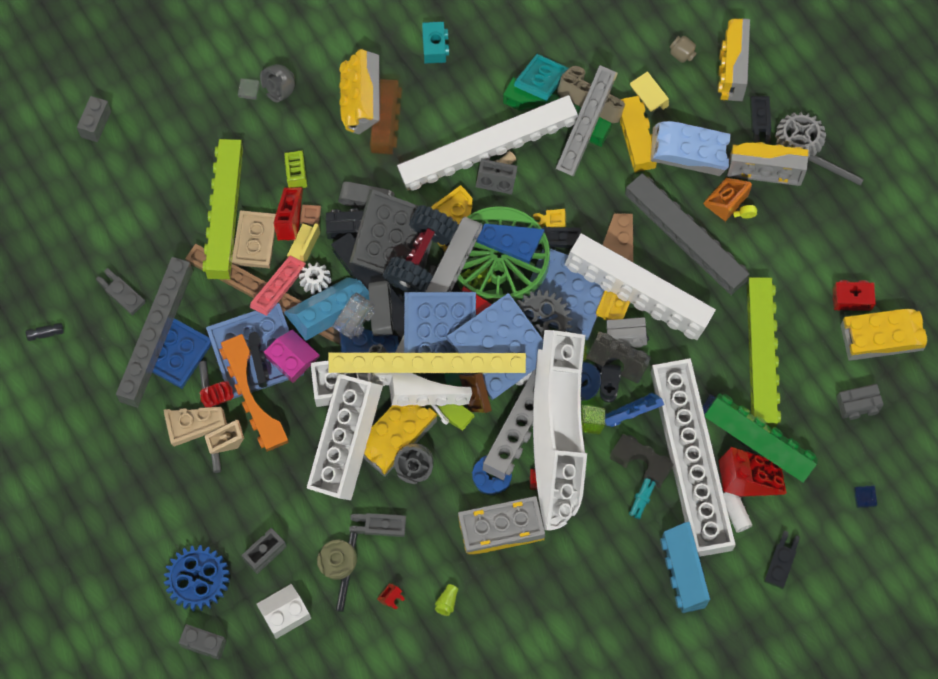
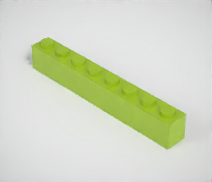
M219 139V144L215 147L217 162L213 163L215 178H212L211 187L214 191L213 194H210L212 210L208 211L210 227L206 228L208 244L204 246V253L207 257L206 260H203V272H206L207 279L230 280L243 146L241 140Z
M749 278L747 282L751 415L761 417L766 421V425L776 428L777 424L781 422V411L777 410V404H780V393H777L779 374H776L779 358L775 356V349L777 350L778 339L774 338V332L777 331V320H774L776 302H773L776 287L772 285V278Z

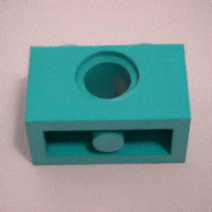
M444 22L422 23L424 64L446 63V56L449 55V44L445 45V40H448V29H444Z

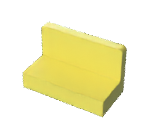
M648 71L630 83L632 89L649 111H653L659 106L664 110L669 106V98Z
M315 223L313 227L302 224L287 257L292 256L306 263L320 235L318 224Z

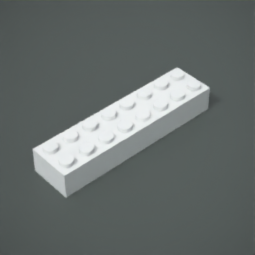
M582 233L571 249L565 266L571 272L583 275L587 281L599 284L603 290L617 294V297L623 301H630L638 310L650 313L654 319L664 321L670 328L680 330L690 339L698 340L716 310Z

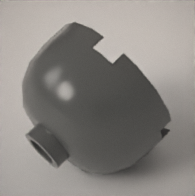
M275 64L266 67L260 73L262 88L266 87L269 92L266 95L272 101L280 102L292 94L295 87V77L285 66Z
M411 443L402 447L394 460V469L398 477L411 484L428 479L434 465L432 453L427 447L418 443Z

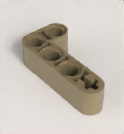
M579 66L570 67L561 76L557 89L559 96L565 97L569 95L572 103L580 107L583 106L591 84L583 80L586 73L585 70ZM609 94L599 117L611 123H618L621 119L625 103Z

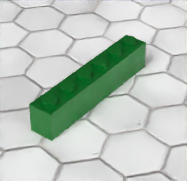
M719 393L704 415L705 418L803 483L817 465L818 459L812 451L808 449L805 451L799 447L800 444L792 438L787 439L779 429L769 427L764 419L759 416L754 417L746 407L733 403V399L726 394L721 395Z

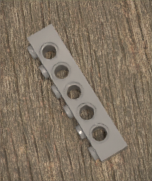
M536 369L530 375L483 463V471L502 480L505 479L506 475H511L515 466L513 464L515 458H520L523 452L521 447L524 442L528 443L532 434L530 430L533 426V410H527L525 407L532 406L534 408ZM517 422H524L526 425L519 426ZM515 438L517 439V442L513 443L510 442L508 439ZM507 454L509 458L503 459L499 455Z

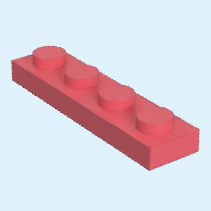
M289 256L252 300L250 308L267 316L297 280L299 274L302 273V268H306V263Z

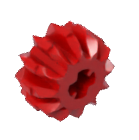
M227 381L211 385L200 391V399L206 408L222 404L234 397L233 389Z

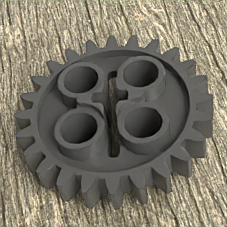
M538 290L537 295H535L532 291L530 292V298L527 295H523L525 301H517L524 315L527 310L533 311L534 318L529 320L530 323L539 320L540 316L541 318H546L555 314L558 315L557 318L548 320L543 325L539 323L533 326L539 329L543 340L544 331L550 330L549 324L551 322H556L559 327L558 331L568 332L566 329L573 327L568 324V321L573 320V318L567 316L572 311L565 310L568 303L561 304L563 297L555 299L556 293L549 296V290H546L544 295H542V291ZM546 303L552 307L550 314H546L543 311V306Z

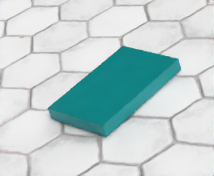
M536 54L517 78L514 86L547 101L558 87L561 76L569 68Z

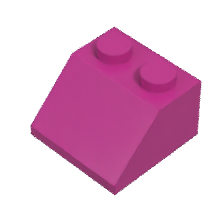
M293 330L277 338L264 351L265 358L292 383L311 366V363H314L320 357Z

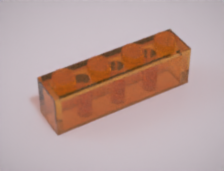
M379 79V121L372 125L371 153L393 154V148H397L398 138L395 137V131L399 130V120H396V117L400 115L401 104H398V98H402V87H399L398 80Z

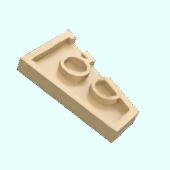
M221 407L198 408L197 410H163L170 442L173 446L202 437L227 425L224 410Z

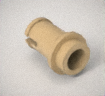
M508 151L500 160L495 162L511 165L516 161V157L512 152Z

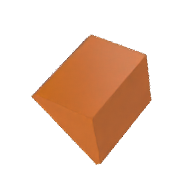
M725 178L703 204L726 222L749 196L752 184L747 181Z

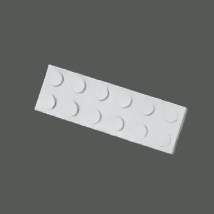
M338 373L307 489L340 499H352L382 391V385Z

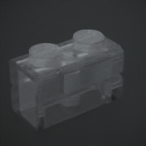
M354 293L333 324V328L349 339H353L355 336L359 337L365 328L362 325L366 320L370 321L375 313L373 311L375 304L365 299L359 293Z

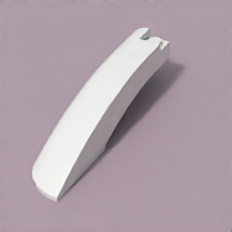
M554 330L544 331L543 350L538 349L534 388V459L544 530H555L563 527L571 516H575L583 497L587 461L581 422V373L585 335Z

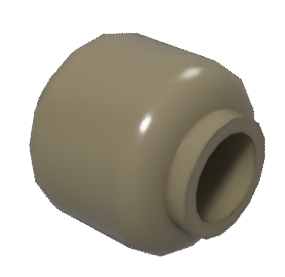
M678 36L669 46L671 48L670 54L681 63H684L686 60L690 62L697 54L695 52L696 44L686 36Z

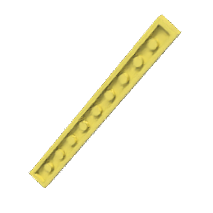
M328 352V373H526V353Z

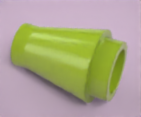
M447 585L435 603L436 612L449 616L454 611L458 592L456 586Z

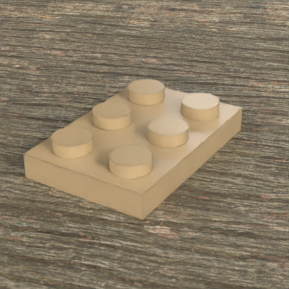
M240 211L232 264L270 269L275 238L273 222L276 214Z

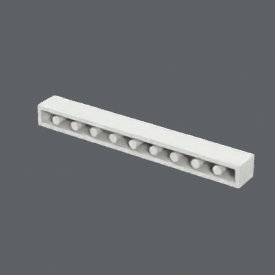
M568 95L397 165L407 191L417 190L423 184L434 183L440 177L445 175L451 176L462 168L468 169L473 164L481 162V159L489 160L490 157L496 154L502 155L511 148H519L528 141H536L545 134H553L562 127L573 126L578 114Z

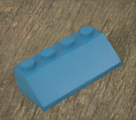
M347 277L284 311V314L303 338L308 340L368 307L370 301L369 291L360 280Z
M685 522L665 531L660 539L662 550H666L667 553L665 558L667 569H671L672 577H670L671 586L673 589L676 588L677 596H675L677 608H681L682 613L704 609L710 600L690 522Z

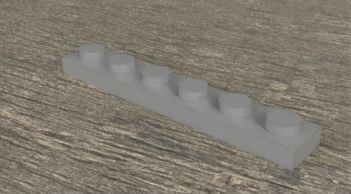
M601 65L599 66L556 169L571 176L575 175L617 77V72Z

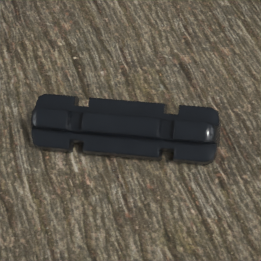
M57 323L54 326L38 327L36 330L29 329L26 330V338L28 341L36 340L37 337L41 339L54 336V334L60 335L64 333V327L62 323Z

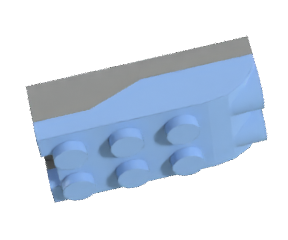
M679 122L657 123L653 127L651 161L720 176L729 167L726 146L730 143V134Z

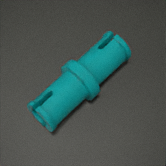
M648 478L644 479L639 493H636L634 497L636 500L629 512L630 516L635 515L634 518H641L646 504L650 502L649 497L656 482H650L651 480Z

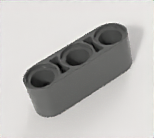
M344 182L338 201L346 206L365 209L370 190L373 189L393 197L395 194L383 188Z
M389 281L369 283L373 336L394 334Z

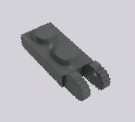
M108 268L104 272L113 280L110 285L99 276L96 278V281L105 289L106 293L129 314L133 315L146 303L141 296Z
M366 513V515H351L350 520L355 522L366 521L365 527L351 526L349 532L365 533V535L405 537L406 516Z

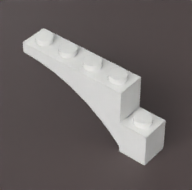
M368 373L369 382L382 386L389 385L392 405L444 406L446 404H456L461 406L469 404L472 396L471 387L444 385L413 373Z

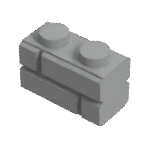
M645 318L607 320L609 348L622 349L628 346L640 348L643 345H647Z

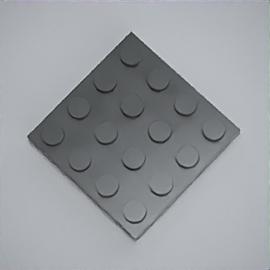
M373 189L370 190L350 263L383 274L392 257L406 260L409 252L416 248L413 244L420 234L415 232L409 225L418 205ZM432 240L418 265L422 269H425Z

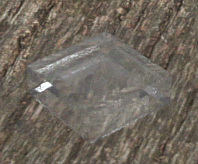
M241 79L238 97L256 100L259 81Z

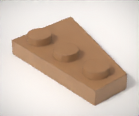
M614 214L603 246L633 262V214Z

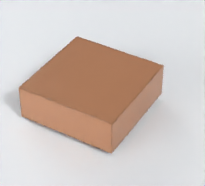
M302 205L300 223L305 225H314L316 223L319 225L321 206Z

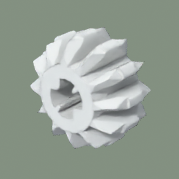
M316 262L315 266L309 263L308 269L302 268L303 273L299 274V279H301L299 283L301 287H304L305 292L311 290V294L314 295L315 291L319 293L322 291V288H328L327 284L331 283V278H329L331 274L329 270H326L325 265L319 267V263Z

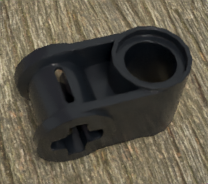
M602 364L600 397L604 402H613L617 398L621 365Z

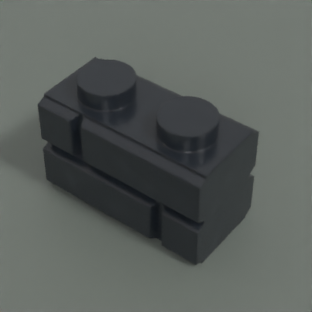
M354 208L347 212H341L335 209L326 213L327 239H340L349 232L353 237H357L363 211Z

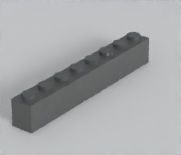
M642 173L626 187L625 195L730 295L734 294L747 282L750 275L747 268L739 265L731 253L723 250L720 243L712 239L703 227H699L689 214H685L678 203L672 202L664 190L656 187L650 177H646Z
M174 257L170 260L116 392V396L121 403L139 407L193 273L191 264L188 261Z

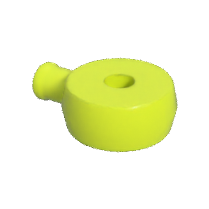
M746 205L741 207L740 211H734L735 218L741 216L748 219L757 215V208L753 205Z

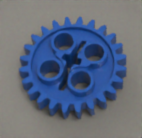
M199 545L198 550L195 551L194 547L191 546L190 552L183 548V555L176 553L178 559H170L173 565L166 566L170 573L164 574L165 578L169 579L164 584L165 586H170L166 589V592L168 594L173 593L170 598L171 600L177 599L176 604L178 606L183 603V608L187 609L191 605L192 611H195L196 606H199L200 610L203 611V605L206 604L211 608V601L217 604L216 597H224L221 590H228L224 583L230 582L225 577L230 572L229 570H224L227 564L221 563L223 557H217L218 553L216 550L210 554L211 549L209 547L203 551L202 546ZM196 562L195 568L187 569L188 563ZM209 568H214V569H215V572H214L213 575H211V576H206V575H205V572H206L207 569H209ZM183 571L189 575H192L193 577H197L198 575H200L202 580L197 579L196 581H194V579L191 576L183 575L180 573ZM181 581H189L187 587H179ZM205 581H210L214 583L213 585L207 584ZM207 587L205 594H198L199 588Z

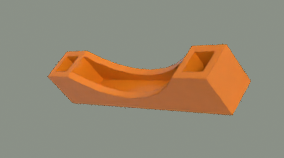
M243 334L221 342L220 354L223 360H228L230 366L227 367L230 377H235L237 384H234L238 395H243L245 401L242 402L245 412H250L252 419L249 421L253 430H258L260 437L257 440L261 449L265 447L268 452L287 444L288 439L281 423L266 414L258 406L250 393L247 369L251 354Z

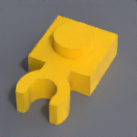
M565 209L546 210V215L540 213L533 215L534 220H540L538 224L541 228L544 226L566 227Z

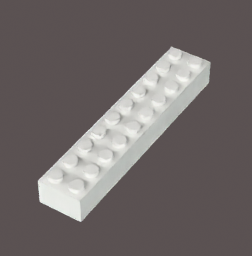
M691 359L653 365L651 377L655 394L661 397L665 404L659 407V412L685 522H690L698 555L701 557L733 551L735 541Z

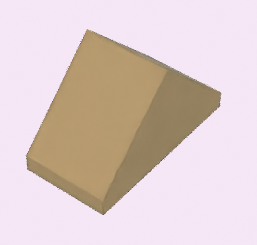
M235 420L205 435L210 454L238 449L244 440L239 420Z

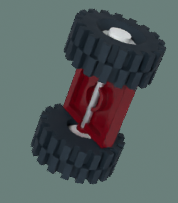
M419 205L409 222L410 227L415 232L420 233L413 244L416 248L409 252L406 260L392 257L383 273L385 280L406 292H426L433 276L418 265L430 241L449 246L459 227L457 222L451 217L446 216L445 213H441L439 210H434L431 207L427 208L424 205Z

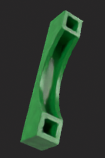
M514 77L503 94V103L519 111L536 109L560 99L558 95L552 93L546 101L514 86L517 80ZM573 103L575 110L579 115L581 107ZM599 117L589 142L602 147L611 131L612 123Z

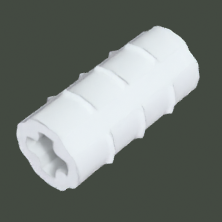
M727 492L723 493L727 512L736 532H742L752 527L741 497Z

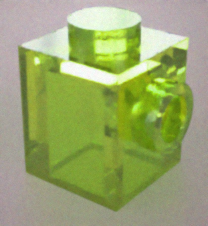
M582 405V432L600 435L605 426V408Z

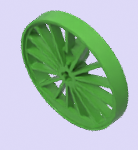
M509 207L484 208L467 217L477 222L484 221L485 224H489L488 221H499V225H502V221L513 222L512 226H516L517 223H523L527 228L542 229L532 217L522 211ZM545 233L540 240L544 253H534L532 259H544L542 269L476 242L474 247L483 251H471L469 256H480L482 258L465 263L463 269L486 263L466 280L459 275L456 281L457 285L461 289L466 287L470 291L476 292V295L490 304H494L505 296L499 295V286L506 279L513 292L510 296L515 302L524 299L523 295L530 296V292H535L543 283L550 266L549 243ZM512 263L539 275L533 282H530ZM492 264L480 290L469 285L473 279ZM506 265L527 285L526 288L516 291ZM501 271L503 275L500 277L495 276L493 273ZM489 278L492 283L497 285L496 295L483 292Z

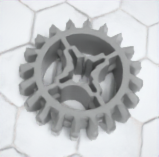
M793 112L791 116L787 115L785 119H782L777 126L776 143L785 147H801L809 150V158L810 154L815 156L824 146L826 138L825 128L821 126V121H816V116L811 118L809 113L805 116L802 112L799 115ZM788 130L791 131V137L787 135ZM811 134H813V136H814V138H815V140H814L813 142L810 140V138H811L810 135H811Z

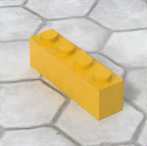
M639 96L620 99L625 103L620 125L634 173L655 169L657 162L651 161L652 134L648 130L650 128L649 120L644 116V103L640 102Z

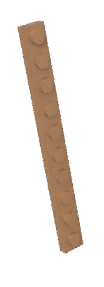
M195 244L185 259L193 266L203 270V260H206L207 255H205L203 247ZM234 264L231 267L230 280L219 279L252 298H255L267 284V282ZM285 293L278 303L281 306L283 315H285L284 311L302 301ZM338 323L319 333L340 345Z

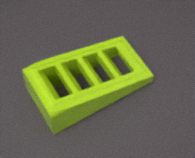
M303 150L284 153L288 187L306 188L307 179ZM300 159L299 161L289 162V160Z

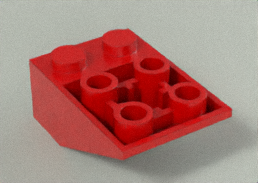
M731 447L719 460L724 492L737 496L785 495L787 493L782 468L765 457Z

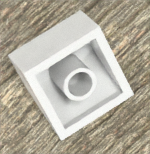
M292 584L257 603L260 612L276 639L311 619L308 610Z

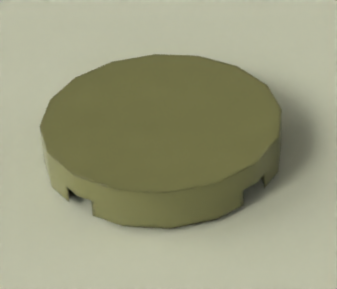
M340 539L326 543L317 557V565L320 572L333 580L349 576L357 563V554L354 548L349 543Z

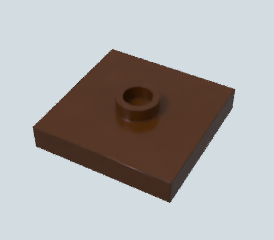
M482 373L460 374L462 387H471L472 396L469 404H467L468 410L481 413L492 411Z

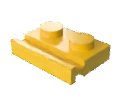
M604 291L595 315L602 317L604 320L624 319L630 301H623L617 297V294L611 291Z

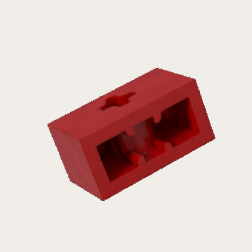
M841 280L836 282L833 287L834 310L872 311L876 304L874 283H869L865 280L858 282Z

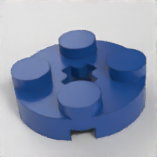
M484 456L475 464L472 479L476 488L481 493L494 496L502 491L504 492L509 487L512 473L510 476L506 475L504 480L498 477L489 480V476L483 471V463L487 457Z

